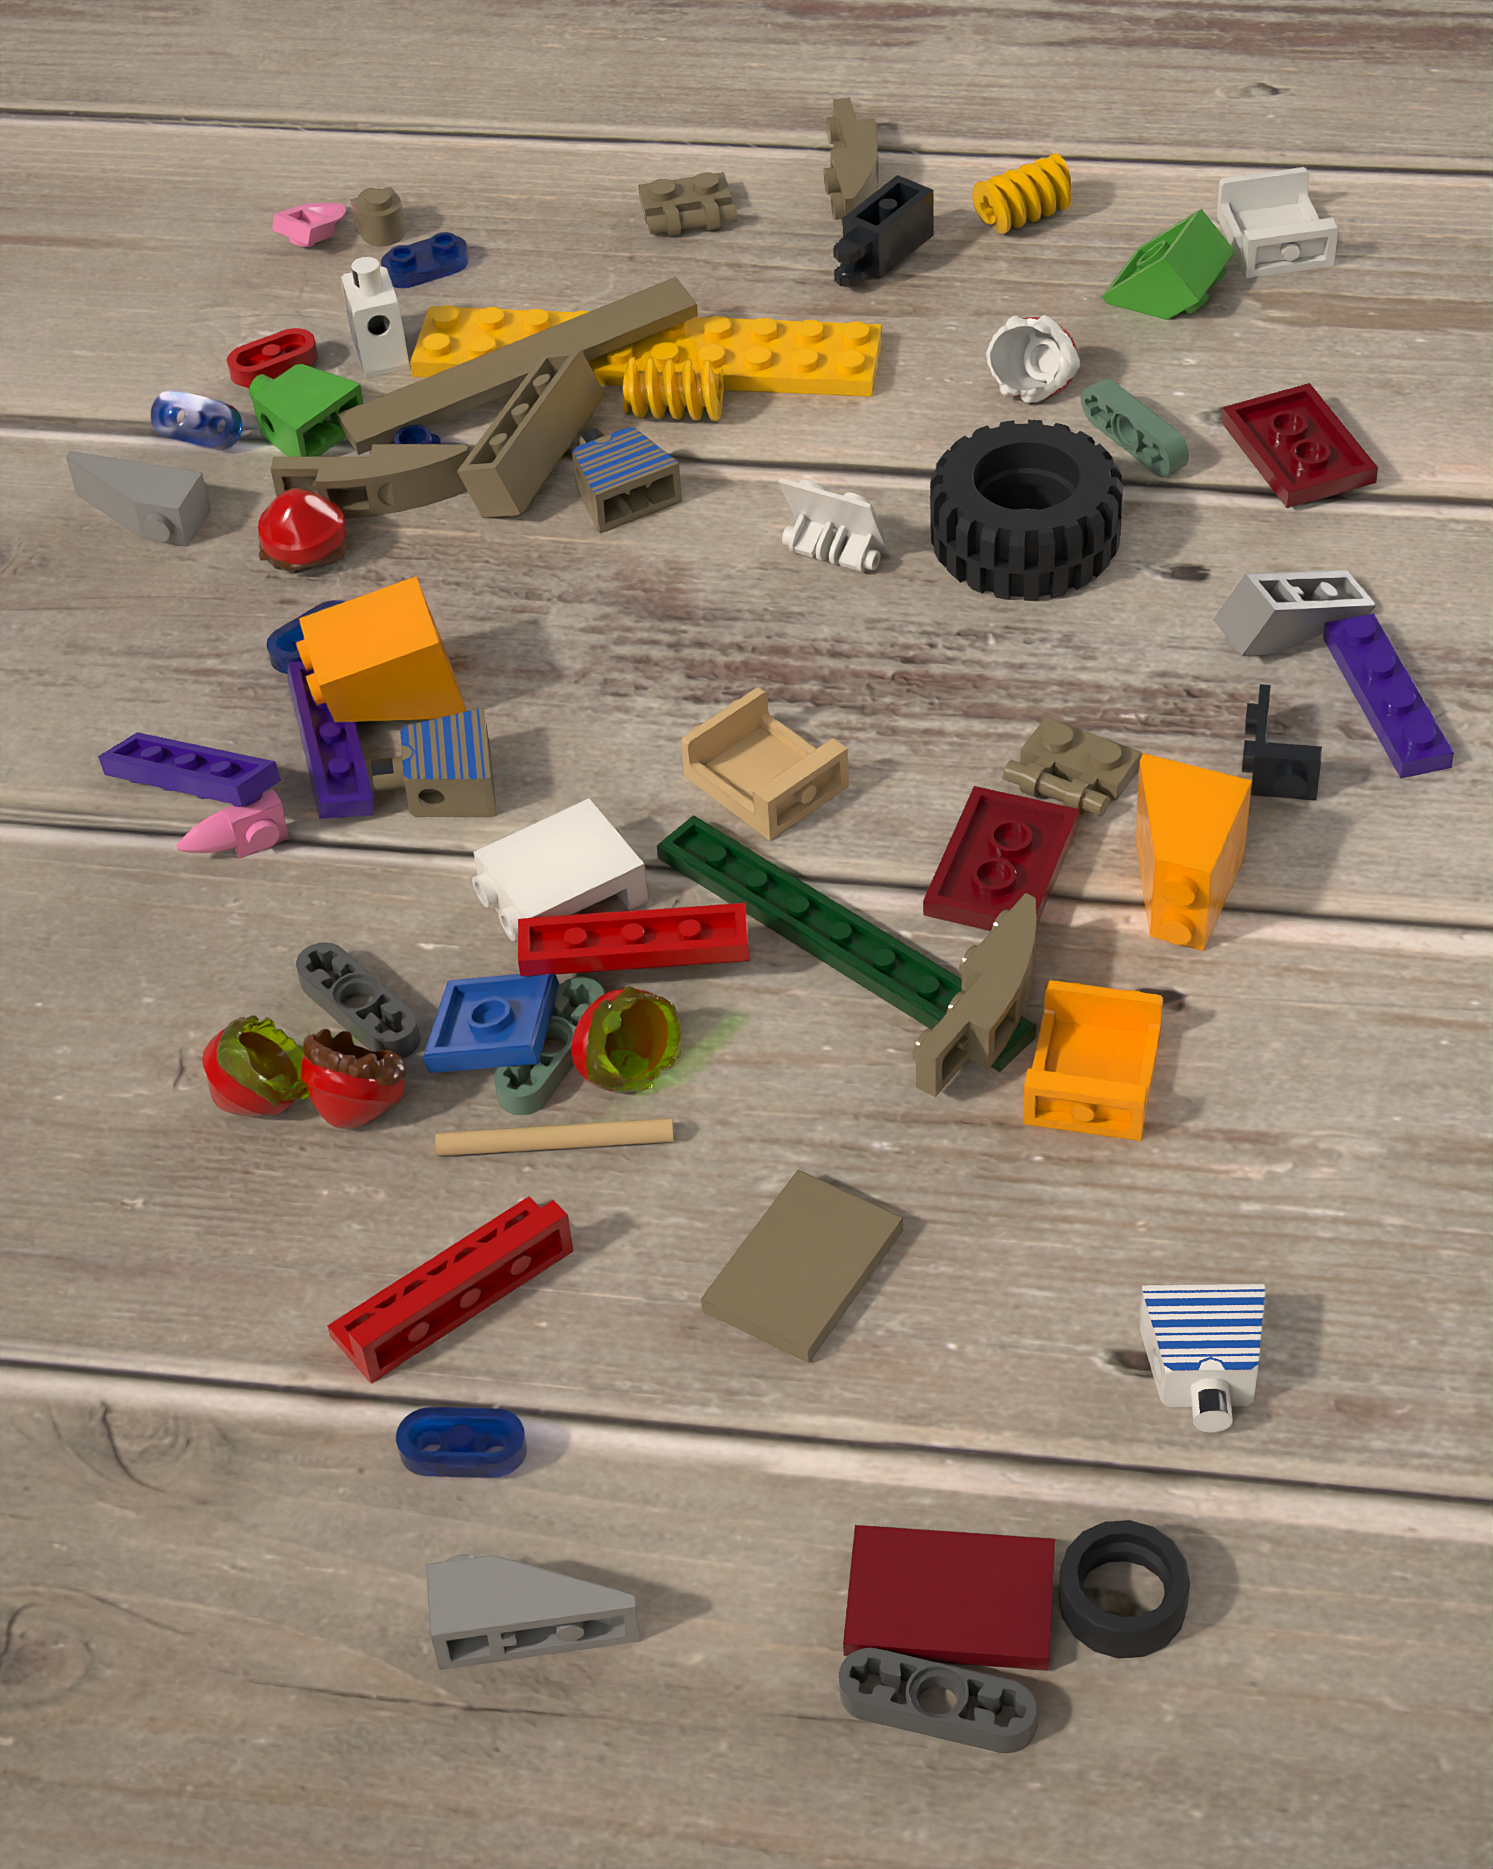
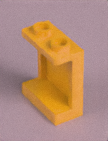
M1048 981L1045 988L1044 1014L1032 1069H1027L1024 1083L1023 1124L1141 1141L1161 1034L1163 997L1136 990L1127 991L1084 985L1076 982Z

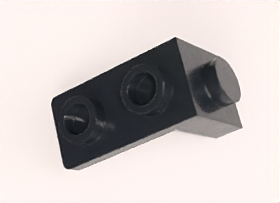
M1260 684L1258 704L1247 703L1244 734L1255 736V741L1244 740L1242 773H1252L1251 795L1316 801L1322 746L1267 742L1271 685Z

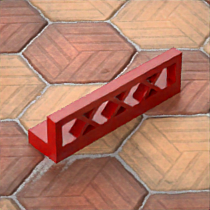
M746 903L518 919V965L520 976L559 975L750 961Z
M528 1196L327 1325L330 1337L372 1384L572 1253L573 1245L568 1214L554 1200L540 1208Z

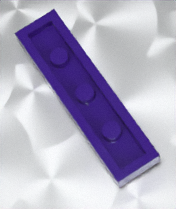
M1372 613L1325 623L1323 640L1400 779L1452 768L1454 751L1375 614Z
M288 662L287 679L319 819L373 815L374 797L355 721L334 722L327 704L323 703L317 706L311 694L306 676L313 674L314 670L307 672L303 662Z
M136 732L98 756L104 775L129 780L131 783H142L160 787L165 791L191 794L200 799L226 802L235 807H244L256 803L262 798L263 792L281 781L275 761Z

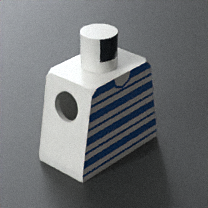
M1264 1284L1142 1286L1139 1320L1140 1332L1160 1401L1168 1407H1192L1193 1424L1198 1430L1204 1432L1223 1431L1229 1428L1233 1422L1231 1406H1248L1254 1403L1265 1300Z

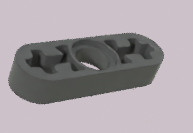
M327 942L316 943L308 946L299 954L296 960V968L302 990L370 1051L391 1050L399 1054L403 1059L411 1055L418 1048L420 1033L415 1012L340 946ZM333 970L336 980L334 984L332 982V977L328 975L326 972H330ZM362 993L373 997L363 1007L350 1008L343 1005L344 1001L354 994ZM382 1017L384 1025L390 1029L388 1031H385L384 1033L382 1031V1026L380 1022V1019Z
M863 1648L854 1651L845 1658L839 1670V1691L842 1705L848 1713L861 1720L998 1753H1013L1025 1748L1032 1741L1036 1732V1700L1031 1691L1017 1681L876 1648ZM869 1674L880 1676L881 1685H876L872 1694L860 1692L859 1683H865ZM902 1680L908 1681L906 1686V1704L897 1703V1693H901ZM939 1686L950 1690L956 1696L957 1703L946 1713L932 1714L925 1711L919 1705L918 1697L924 1690ZM969 1696L978 1697L977 1708L974 1707V1721L967 1720ZM1002 1706L1015 1708V1717L1011 1718L1008 1727L995 1724V1715H999Z

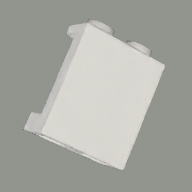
M1305 167L1227 177L1219 181L1217 218L1228 242L1235 250L1234 255L1245 279L1334 266L1338 226L1334 218L1319 219L1308 197L1309 173Z
M589 798L474 851L477 875L472 878L474 890L485 907L492 905L498 912L501 925L511 941L518 940V919L572 915L614 894L618 896L629 911L649 902L645 864Z

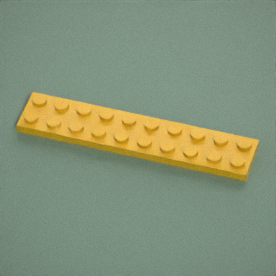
M452 305L429 306L410 361L412 377H430L589 311L561 312L545 311L543 309L511 310L497 307L461 308ZM724 316L695 317L592 359L588 363L600 385L623 386L629 358L635 357L639 371H644L648 358L651 357L654 358L658 372H663L667 358L673 359L676 372H682L686 359H691L695 373H700L704 361L710 360L714 374H719L722 368L724 390L872 397L882 342V324H866L859 321L837 323L819 322L817 320H773L770 318L737 319Z

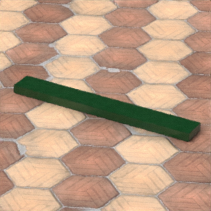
M694 815L657 845L659 860L730 904L746 903L747 915L928 1028L933 1029L946 1015L949 1004L954 996L962 991V979ZM1022 1016L1006 1047L991 1067L1001 1072L1036 1038V1024Z

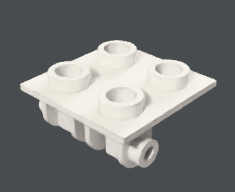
M783 478L779 479L778 483L796 521L794 526L788 525L785 528L782 536V543L789 546L790 552L814 558L816 553L817 560L825 561L829 556L831 564H840L842 567L865 573L868 569L873 571L877 569L881 557L880 553L889 555L890 549L874 508L867 499L850 492L839 495L825 491L820 485L809 480L802 479L797 483Z

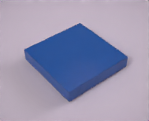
M510 974L447 981L423 1055V1061L428 1073L538 1064L552 1017L558 986L560 985L556 974L532 976Z

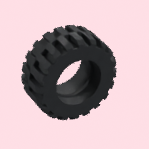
M1028 419V423L1015 424V421L1011 420L1000 422L999 427L990 429L987 425L976 429L972 437L968 438L964 435L950 447V450L947 449L936 463V469L931 475L930 532L934 553L939 562L944 567H947V571L960 583L966 580L967 585L972 590L982 594L986 590L994 592L996 598L1010 600V596L1024 597V601H1038L1039 596L1050 595L1052 599L1065 595L1069 588L1074 587L1078 590L1088 585L1092 581L1093 576L1098 577L1110 565V560L1117 554L1120 545L1123 500L1121 471L1113 457L1100 443L1095 445L1093 438L1082 431H1079L1077 434L1071 432L1067 425L1055 423L1054 426L1043 425L1042 420ZM1028 508V509H1038V510H1026V511H1025V510H1014V509Z

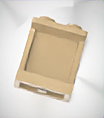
M759 687L742 698L733 701L727 708L706 722L695 726L681 739L684 777L769 841L849 787L848 748L834 738L815 748L770 715L767 693Z

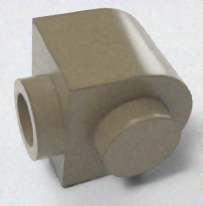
M391 186L384 189L367 188L357 198L350 200L355 229L366 243L373 246H388L399 242L405 236L406 229L401 199Z

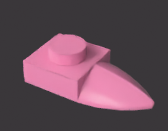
M309 203L275 213L272 231L289 237V242L294 245L312 247L317 242L334 237L335 225L344 217L346 207L341 203Z
M274 789L263 793L262 798L254 804L244 807L232 805L224 808L193 827L176 845L178 851L188 853H217L234 849L239 859L260 850L268 849L277 843L289 839L282 802Z

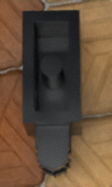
M897 175L842 218L843 238L833 248V257L836 258L838 263L842 262L837 269H834V281L839 286L850 288L851 286L855 287L856 284L859 285V282L864 281L868 276L881 279L934 236V190Z

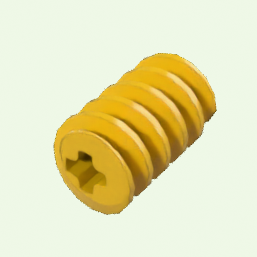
M1052 153L1048 158H1039L1034 163L1023 164L1018 169H1010L1003 175H994L988 181L977 182L972 192L976 213L985 224H992L998 233L1005 234L1010 230L1011 225L1014 228L1023 227L1026 219L1029 222H1036L1040 219L1041 214L1048 217L1056 212V208L1061 211L1067 210L1071 206L1072 198L1071 176L1065 160L1059 153Z
M635 357L629 358L623 381L625 414H628L630 407H632L635 417L644 418L650 406L654 418L662 419L669 407L672 418L680 420L684 416L686 408H688L691 419L700 420L706 408L710 420L718 421L721 418L724 397V375L722 368L719 374H714L710 360H705L701 372L695 373L691 359H686L682 372H676L673 359L667 358L663 372H658L654 358H648L644 371H639Z

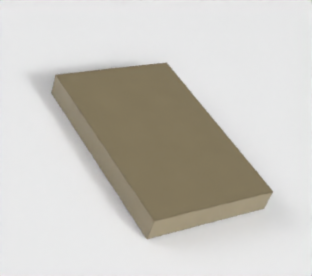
M797 1170L702 1296V1311L809 1363L902 1233L903 1217L801 1170Z

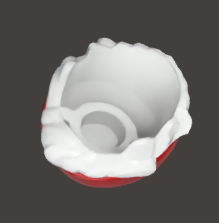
M1015 315L1008 318L1006 325L1000 327L993 335L985 353L987 364L990 367L992 376L999 383L1001 394L1004 397L1010 395L1020 396L1026 404L1039 402L1063 391L1072 381L1080 367L1078 350L1073 337L1066 329L1047 315L1020 318Z

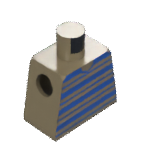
M627 427L606 436L600 429L593 428L581 435L578 446L572 452L575 483L599 533L682 502L679 463L636 428Z
M484 708L407 725L400 731L401 757L371 760L375 792L405 788L410 814L415 817L497 816L491 750Z

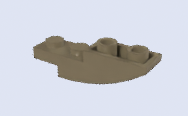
M850 97L833 99V117L826 120L829 144H834V149H830L831 167L824 168L823 170L826 194L831 195L833 219H841V222L844 216L878 190L879 184L878 137L875 119L857 121Z
M372 444L370 457H273L271 474L276 497L293 488L309 490L336 504L341 509L345 519L370 517L427 506L466 492L467 489L457 471L470 453L468 444Z
M1025 893L1010 911H1002L996 918L989 935L979 946H971L964 954L959 966V976L962 977V991L954 996L949 1004L946 1015L933 1029L927 1028L924 1030L914 1046L913 1059L916 1060L917 1088L936 1097L968 1059L989 1069L1006 1047L1020 1022L1033 983L1037 927L1035 897Z

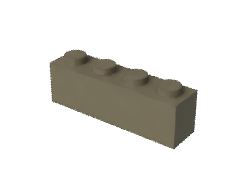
M582 349L543 353L458 469L459 477L483 518L500 516L513 518L524 513L529 508L530 501L542 484L550 478L551 471L563 454L571 448L573 440L584 424L592 418L594 410L605 396Z

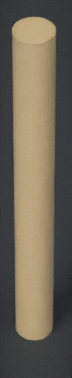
M673 1118L435 1133L437 1156L674 1142Z

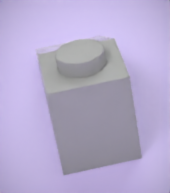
M69 451L66 456L76 495L144 540L187 547L211 510L202 472Z
M1347 570L1253 573L1244 575L1213 621L1225 634L1228 645L1240 653L1241 656L1268 655L1280 653L1323 634L1325 623L1367 615L1373 611L1376 604Z
M462 1554L450 1557L444 1562L426 1564L430 1635L439 1670L641 1641L633 1594L496 1555L477 1557Z

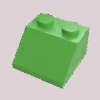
M1200 209L1139 246L1102 295V298L1107 304L1166 320L1183 310L1187 314H1191L1208 300L1209 295L1206 291L1220 281L1227 273L1224 266L1235 250L1205 212Z

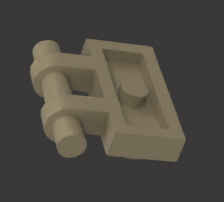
M704 172L694 177L673 180L658 179L652 183L638 185L639 200L645 222L648 224L649 234L667 232V236L680 235L683 229L705 226L706 230L720 229L723 223L737 222L736 206L732 204V196L724 172Z
M1045 717L1021 748L1020 763L1014 760H1010L1007 763L1003 772V779L1019 785L1022 793L1035 798L1043 794L1063 802V806L1079 809V814L1087 811L1103 816L1108 808L1110 799L1117 801L1138 772L1142 752Z

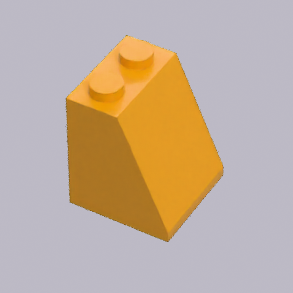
M417 576L299 618L304 640L296 642L306 671L314 670L313 674L306 676L311 694L317 706L323 703L327 704L334 722L436 719L467 711L445 646Z
M1143 753L1139 764L1135 843L1150 937L1168 941L1175 945H1183L1201 951L1205 950L1244 860L1252 780Z

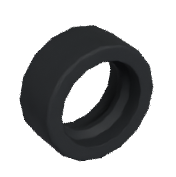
M1131 1520L1106 1521L1082 1531L1067 1547L1059 1576L1061 1616L1073 1636L1092 1651L1118 1659L1145 1657L1166 1647L1181 1630L1188 1608L1190 1579L1187 1561L1172 1539L1155 1527ZM1126 1561L1141 1565L1159 1577L1163 1583L1164 1597L1158 1608L1141 1616H1116L1103 1612L1088 1601L1083 1586L1086 1575L1092 1569L1109 1562Z

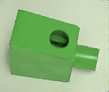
M304 364L293 366L276 379H272L264 374L259 375L252 381L249 388V396L253 401L258 430L264 438L288 457H319L347 437L340 427L337 414L363 404L359 383Z

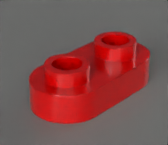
M290 328L237 347L227 357L230 378L235 384L250 388L252 381L259 375L264 374L272 379H276L295 365L304 364L311 366L318 358L315 337L306 329Z

